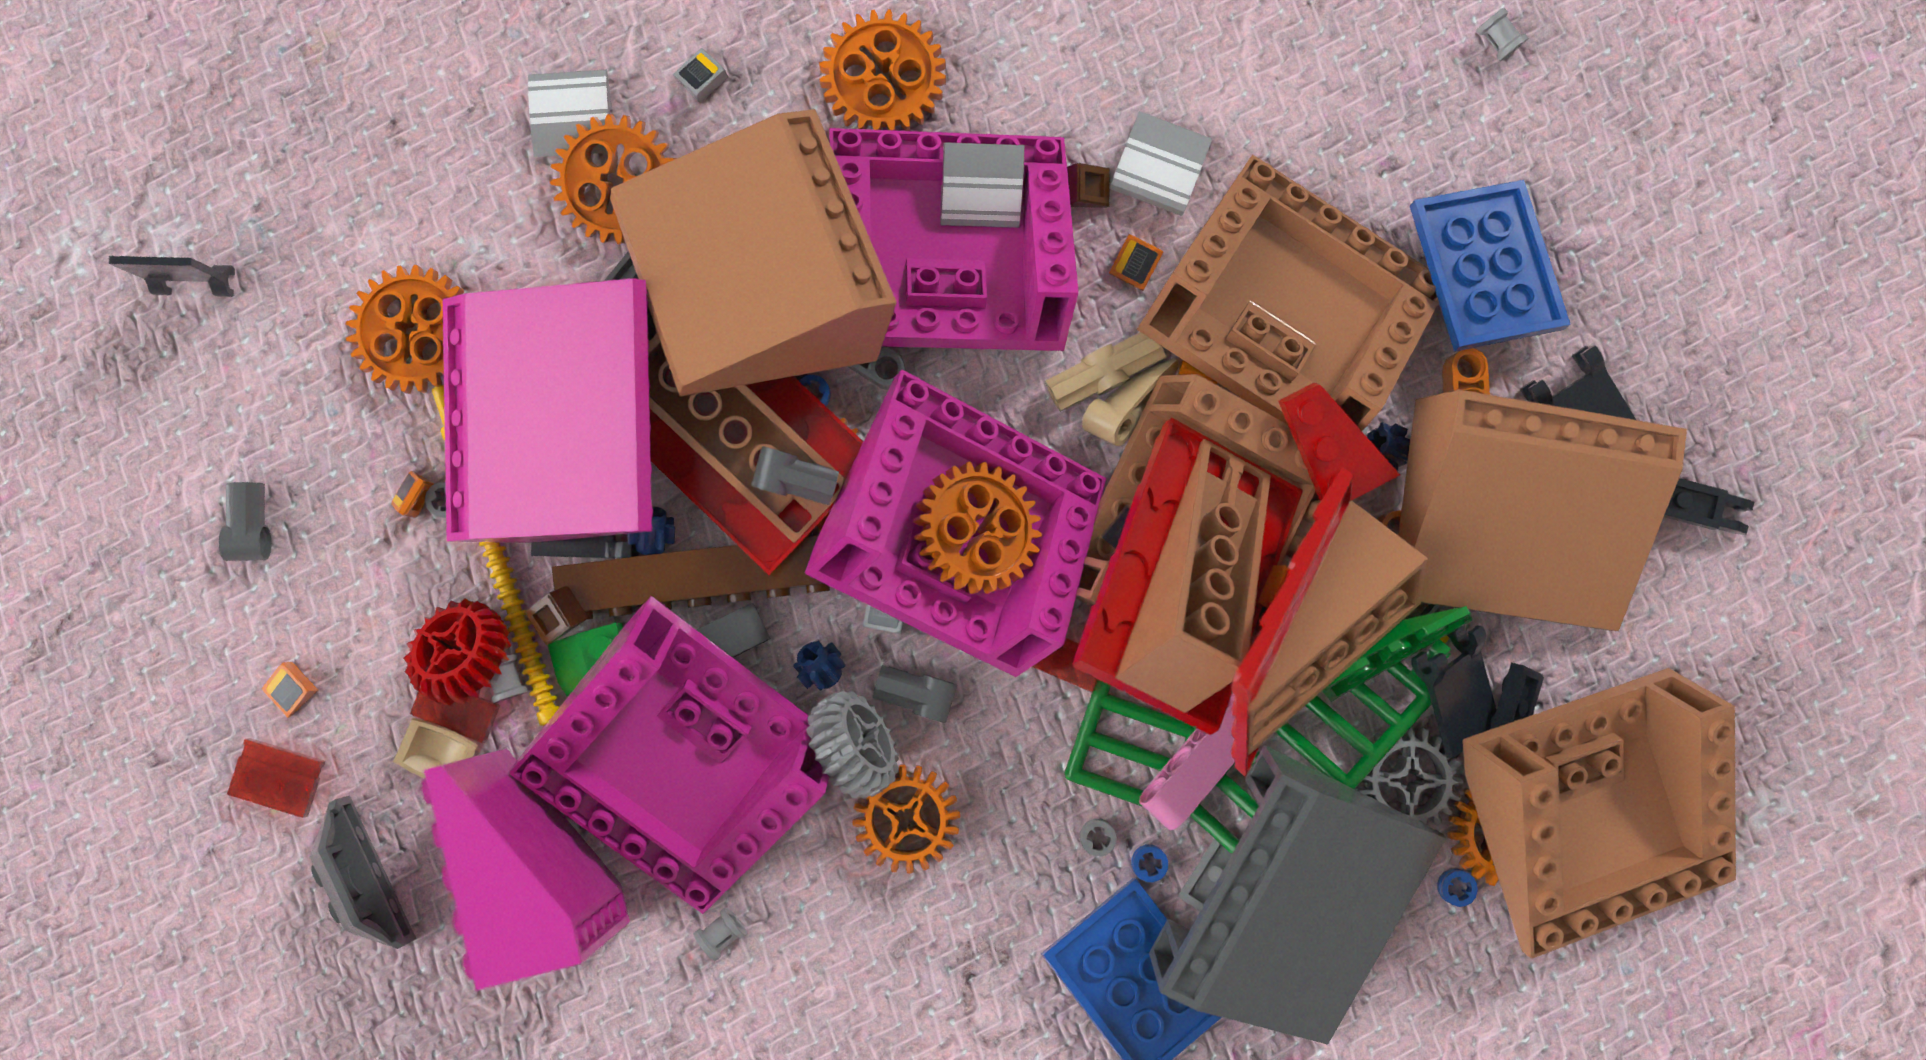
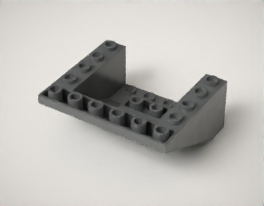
M1264 745L1245 779L1259 807L1191 929L1168 919L1149 955L1160 993L1200 1012L1328 1045L1447 838L1443 833Z

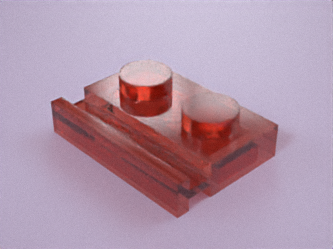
M252 738L244 739L243 745L245 746L242 755L238 758L227 795L301 818L308 817L320 781L319 775L326 761Z

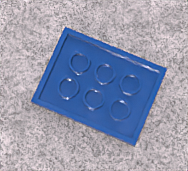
M1524 180L1421 198L1412 202L1409 207L1433 285L1436 287V295L1454 352L1562 331L1571 325Z
M1132 878L1044 950L1041 955L1121 1060H1172L1222 1017L1197 1011L1160 993L1149 952L1163 929L1167 918L1135 878Z

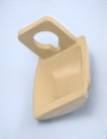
M412 718L393 762L409 772L425 778L424 769L471 758L476 751L477 745L443 726L422 719Z

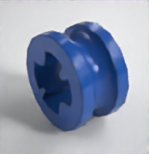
M806 375L799 380L804 387L809 385L812 388V383L819 384V392L823 395L820 401L825 406L828 405L831 392L823 378L817 375Z
M1145 844L1134 851L1131 858V866L1134 873L1141 880L1156 882L1166 875L1168 859L1159 847ZM1146 853H1151L1155 859H1160V867L1154 866L1157 871L1152 874H1148L1147 870L1143 867L1139 868L1140 859L1145 861L1143 855Z
M1457 868L1448 869L1438 879V893L1443 900L1457 907L1467 906L1477 896V882L1468 872ZM1454 878L1466 883L1467 886L1466 890L1461 889L1464 894L1459 898L1454 893L1448 892V886H1454L1451 882Z

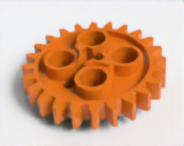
M891 9L887 10L884 19H879L876 11L871 10L870 21L867 22L859 14H856L857 26L854 28L843 22L844 36L842 37L834 33L830 35L835 48L824 47V57L829 61L819 62L820 72L826 74L819 78L821 88L828 89L824 93L825 102H835L832 106L833 115L838 116L846 112L843 119L844 125L848 127L853 122L858 121V129H867L868 126H872L873 130L887 128L888 130L896 131V126L901 125L905 131H910V120L914 119L917 123L924 124L922 110L934 114L935 105L931 99L942 100V90L937 86L946 85V75L940 73V71L946 69V61L943 58H937L942 53L941 45H930L933 41V32L930 30L920 34L922 29L920 20L909 26L907 13H903L898 21L893 20ZM886 41L896 45L890 52L884 53L876 49L880 43ZM861 48H866L870 52L874 62L883 73L890 72L892 85L906 96L905 99L902 100L895 94L892 85L883 74L876 76L875 64L867 55L860 51ZM853 65H860L865 68V71L859 76L853 77L846 73V70ZM912 70L920 74V77L914 82H906L900 78L906 71ZM877 94H883L890 98L888 103L883 106H875L870 103L872 97Z
M606 114L605 125H602L597 117H590V130L583 124H577L578 138L568 134L564 136V139L570 146L568 150L556 148L555 152L563 158V162L551 164L550 167L560 172V178L551 180L550 184L561 186L562 192L554 196L553 199L554 201H566L567 206L561 211V215L565 216L574 213L576 217L572 223L573 228H578L583 224L587 225L586 237H592L597 231H600V241L602 243L608 242L612 233H614L617 244H622L625 241L614 208L612 214L607 213L611 188L614 187V184L607 179L608 174H614L617 171V176L623 178V183L637 177L638 175L634 174L629 166V161L635 153H641L646 158L647 168L644 173L676 159L665 158L663 155L670 147L669 143L655 144L659 135L657 130H652L646 135L644 134L646 122L639 120L631 128L630 116L623 115L619 125H617L613 114ZM598 144L603 145L608 152L607 162L601 167L596 166L591 159L592 149ZM622 144L624 146V152L621 156L618 165L617 148L618 145ZM591 183L595 184L601 192V199L595 206L590 205L584 197V191Z
M399 265L396 269V277L383 270L381 271L383 283L378 284L369 279L368 284L372 291L369 294L362 291L356 293L363 303L361 306H349V309L358 314L357 319L349 320L345 323V325L356 329V333L348 336L346 341L359 345L351 353V357L365 359L359 369L365 373L373 371L372 381L380 384L386 379L385 388L393 391L400 383L401 391L406 394L411 393L415 384L419 392L427 393L428 382L430 381L435 387H439L442 385L441 376L444 375L443 299L464 294L465 291L459 286L450 289L453 280L446 275L438 280V272L432 268L424 276L423 269L418 265H413L409 275L407 270ZM417 295L418 299L415 301V304L413 306L412 298L413 296ZM400 300V312L394 317H389L387 312L388 306L391 302ZM439 303L441 305L440 315L436 319L428 321L426 317L427 309L430 305ZM414 324L418 325L417 331H412L410 335L406 334L407 328H413ZM396 338L397 350L393 355L386 357L384 354L386 342ZM435 341L437 344L436 354L431 359L424 360L423 348L429 342ZM411 354L412 362L410 364H407L406 360Z
M971 462L960 466V470L956 466L949 468L945 471L946 475L941 473L932 479L934 485H929L922 491L928 499H923L916 504V507L925 513L913 519V523L922 526L924 530L914 536L915 540L926 541L927 544L919 552L920 556L932 555L934 559L928 569L933 570L940 566L943 569L940 581L944 582L951 577H955V590L965 587L968 583L970 594L981 591V588H983L985 594L996 591L997 587L1002 590L1011 586V580L1014 582L1023 578L1022 570L1033 566V562L1028 556H1032L1040 550L1031 543L1032 540L1042 536L1041 532L1032 529V524L1041 520L1040 516L1030 515L1028 511L1036 504L1035 500L1024 502L1022 496L1027 490L1026 486L1015 490L1012 487L1016 477L1014 475L1004 480L1001 479L1002 467L998 466L989 474L986 462L977 465L975 469ZM968 492L976 498L977 508L970 504ZM993 500H995L996 507L994 508L992 513H990L979 525L977 520L985 517L988 514V512L990 511L989 509L992 506ZM999 517L1004 518L1007 522L1008 532L1004 531L1000 526ZM947 523L956 529L957 539L952 538L948 534ZM977 531L980 535L972 538L968 542V544L966 545L967 547L964 550L963 556H961L959 551L962 548L963 544L966 543ZM979 548L984 549L987 553L988 564L981 560Z

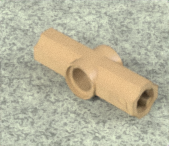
M1139 332L1114 346L1109 344L1095 350L1082 358L1081 363L1045 380V384L1054 404L1061 412L1097 393L1102 395L1130 380V376L1164 360L1166 355L1161 345Z

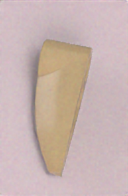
M1169 359L1137 374L1114 391L1105 401L1101 399L1094 400L1088 406L1083 416L1082 428L1084 431L1115 446H1122L1131 437L1159 377L1174 375L1179 367L1177 359Z

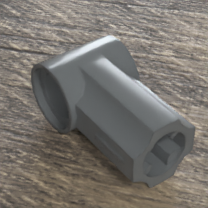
M762 446L751 486L787 496L788 493L830 505L839 472L822 465L798 460V456Z
M253 482L226 483V526L222 527L219 534L221 557L225 561L267 560L271 554L272 539L270 530L265 525V484Z
M882 665L872 698L910 709L913 714L946 723L957 684L924 674L923 677L907 671Z

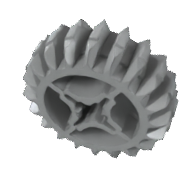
M841 691L831 694L812 708V714L807 717L810 726L806 729L807 734L812 738L809 747L814 749L816 754L815 760L819 761L823 768L822 773L830 777L833 786L839 785L840 791L844 795L850 794L854 799L860 797L865 799L869 796L877 795L895 781V774L899 772L896 763L899 760V755L894 750L896 742L891 739L889 734L891 729L885 726L883 722L884 717H880L876 713L874 705H868L865 697H858L853 691L848 693Z
M1412 726L1364 778L1361 783H1364L1365 786L1356 790L1389 806L1384 801L1378 785L1392 786L1396 791L1397 801L1401 802V811L1399 812L1427 826V819L1434 825L1439 826L1442 824L1441 817L1438 814L1440 810L1448 815L1453 813L1452 807L1446 804L1448 799L1456 801L1461 799L1460 794L1451 791L1452 785L1459 786L1463 784V778L1452 776V772L1459 770L1461 764L1458 761L1447 762L1449 758L1446 757L1444 748L1440 749L1443 744L1441 736L1435 735L1429 740V729L1421 727L1415 735V730ZM1376 733L1374 741L1376 742L1382 734ZM1415 747L1423 750L1431 758L1436 774L1426 773L1421 770L1419 757H1415ZM1402 748V754H1398L1395 767L1388 771H1380L1385 759L1394 751ZM1410 773L1424 780H1415L1414 782H1409L1408 785H1404L1392 780V778L1401 779V777H1405ZM1426 788H1435L1431 798L1423 806L1414 810V805H1418L1420 793Z

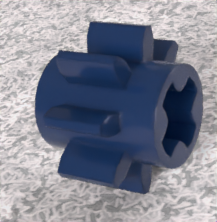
M1381 422L1379 428H1375L1367 434V438L1398 472V467L1408 462L1410 439L1405 437L1408 429L1396 423L1391 426Z
M652 506V531L627 534L628 544H635L636 551L641 554H661L665 551L666 543H675L674 518L667 517L666 511L660 507Z
M819 640L806 644L798 652L797 662L793 664V667L799 673L797 678L806 689L810 688L813 684L820 691L831 688L840 680L842 675L841 669L846 666L840 658L841 652L832 642L825 647Z

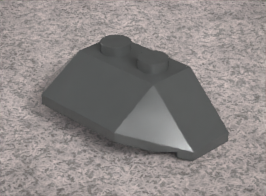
M350 795L329 802L310 854V859L313 863L311 867L312 875L316 883L320 887H324L329 897L328 908L335 922L341 923L343 930L396 949L416 940V936Z

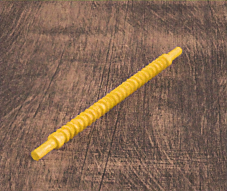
M444 385L431 389L443 423L440 432L445 441ZM479 542V546L485 547L486 550L482 556L489 558L486 567L493 570L489 577L496 579V584L493 585V588L500 591L497 599L503 600L504 603L500 609L507 612L504 620L511 623L508 630L513 632L515 636L511 639V642H517L518 644L515 653H520L522 656L518 663L525 665L522 674L529 677L526 685H531L533 689L529 695L536 698L533 706L539 708V712L536 714L539 725H546L560 706H555L554 704L557 696L550 694L553 685H548L546 681L550 678V675L543 673L546 664H541L539 661L543 654L536 652V647L539 646V643L533 642L532 637L535 636V632L529 631L528 628L532 623L531 621H526V610L521 608L525 601L518 598L521 590L514 587L517 579L512 578L510 575L514 569L507 566L510 557L503 555L507 548L506 546H501L500 542Z

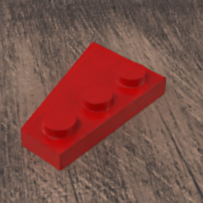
M1312 383L1278 401L1320 501L1342 467L1354 475L1351 500L1400 476L1397 470L1320 384Z

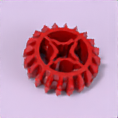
M464 598L460 603H456L451 600L446 609L436 607L435 615L432 618L424 617L425 624L421 629H413L416 638L406 643L411 652L403 658L407 663V668L404 672L411 680L410 683L414 689L432 702H440L451 706L454 702L465 704L469 696L479 698L480 689L483 687L492 688L490 680L494 675H502L499 668L500 664L509 661L505 651L512 646L507 638L510 631L498 613L479 601L473 602Z

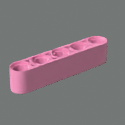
M1233 693L1220 730L1209 735L1196 728L1140 796V804L1168 830L1176 829L1191 815L1235 762L1231 757V748L1234 742V738L1231 736V729L1235 719L1231 714L1235 699Z

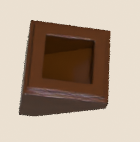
M1083 163L1067 166L1071 207H1109L1110 168Z
M567 586L549 592L525 611V614L545 645H549L587 619L586 613Z

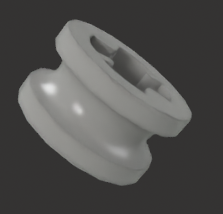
M446 482L435 483L426 492L425 504L430 513L437 517L446 518V507H438L436 503L441 500L440 492L444 490V493H446Z
M1103 819L1088 821L1080 831V841L1083 848L1093 856L1107 855L1116 845L1117 835L1115 830ZM1095 827H1103V833L1109 837L1106 845L1101 842V848H1093L1092 840L1087 838L1090 830L1094 833L1096 832Z

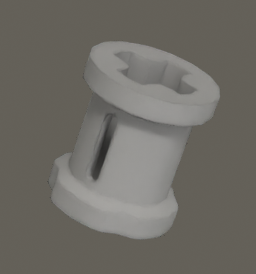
M1505 8L1491 16L1476 30L1479 35H1485L1497 50L1498 54L1496 57L1499 61L1508 57L1529 39L1526 34H1520L1507 18L1508 11Z
M516 654L508 655L509 661L499 666L502 675H494L490 680L494 695L491 697L493 703L528 692L527 686L521 684L515 662L518 660Z
M723 908L720 911L721 916L704 930L698 929L693 933L701 949L714 961L721 957L720 952L735 939H743L747 935L745 927L729 908Z

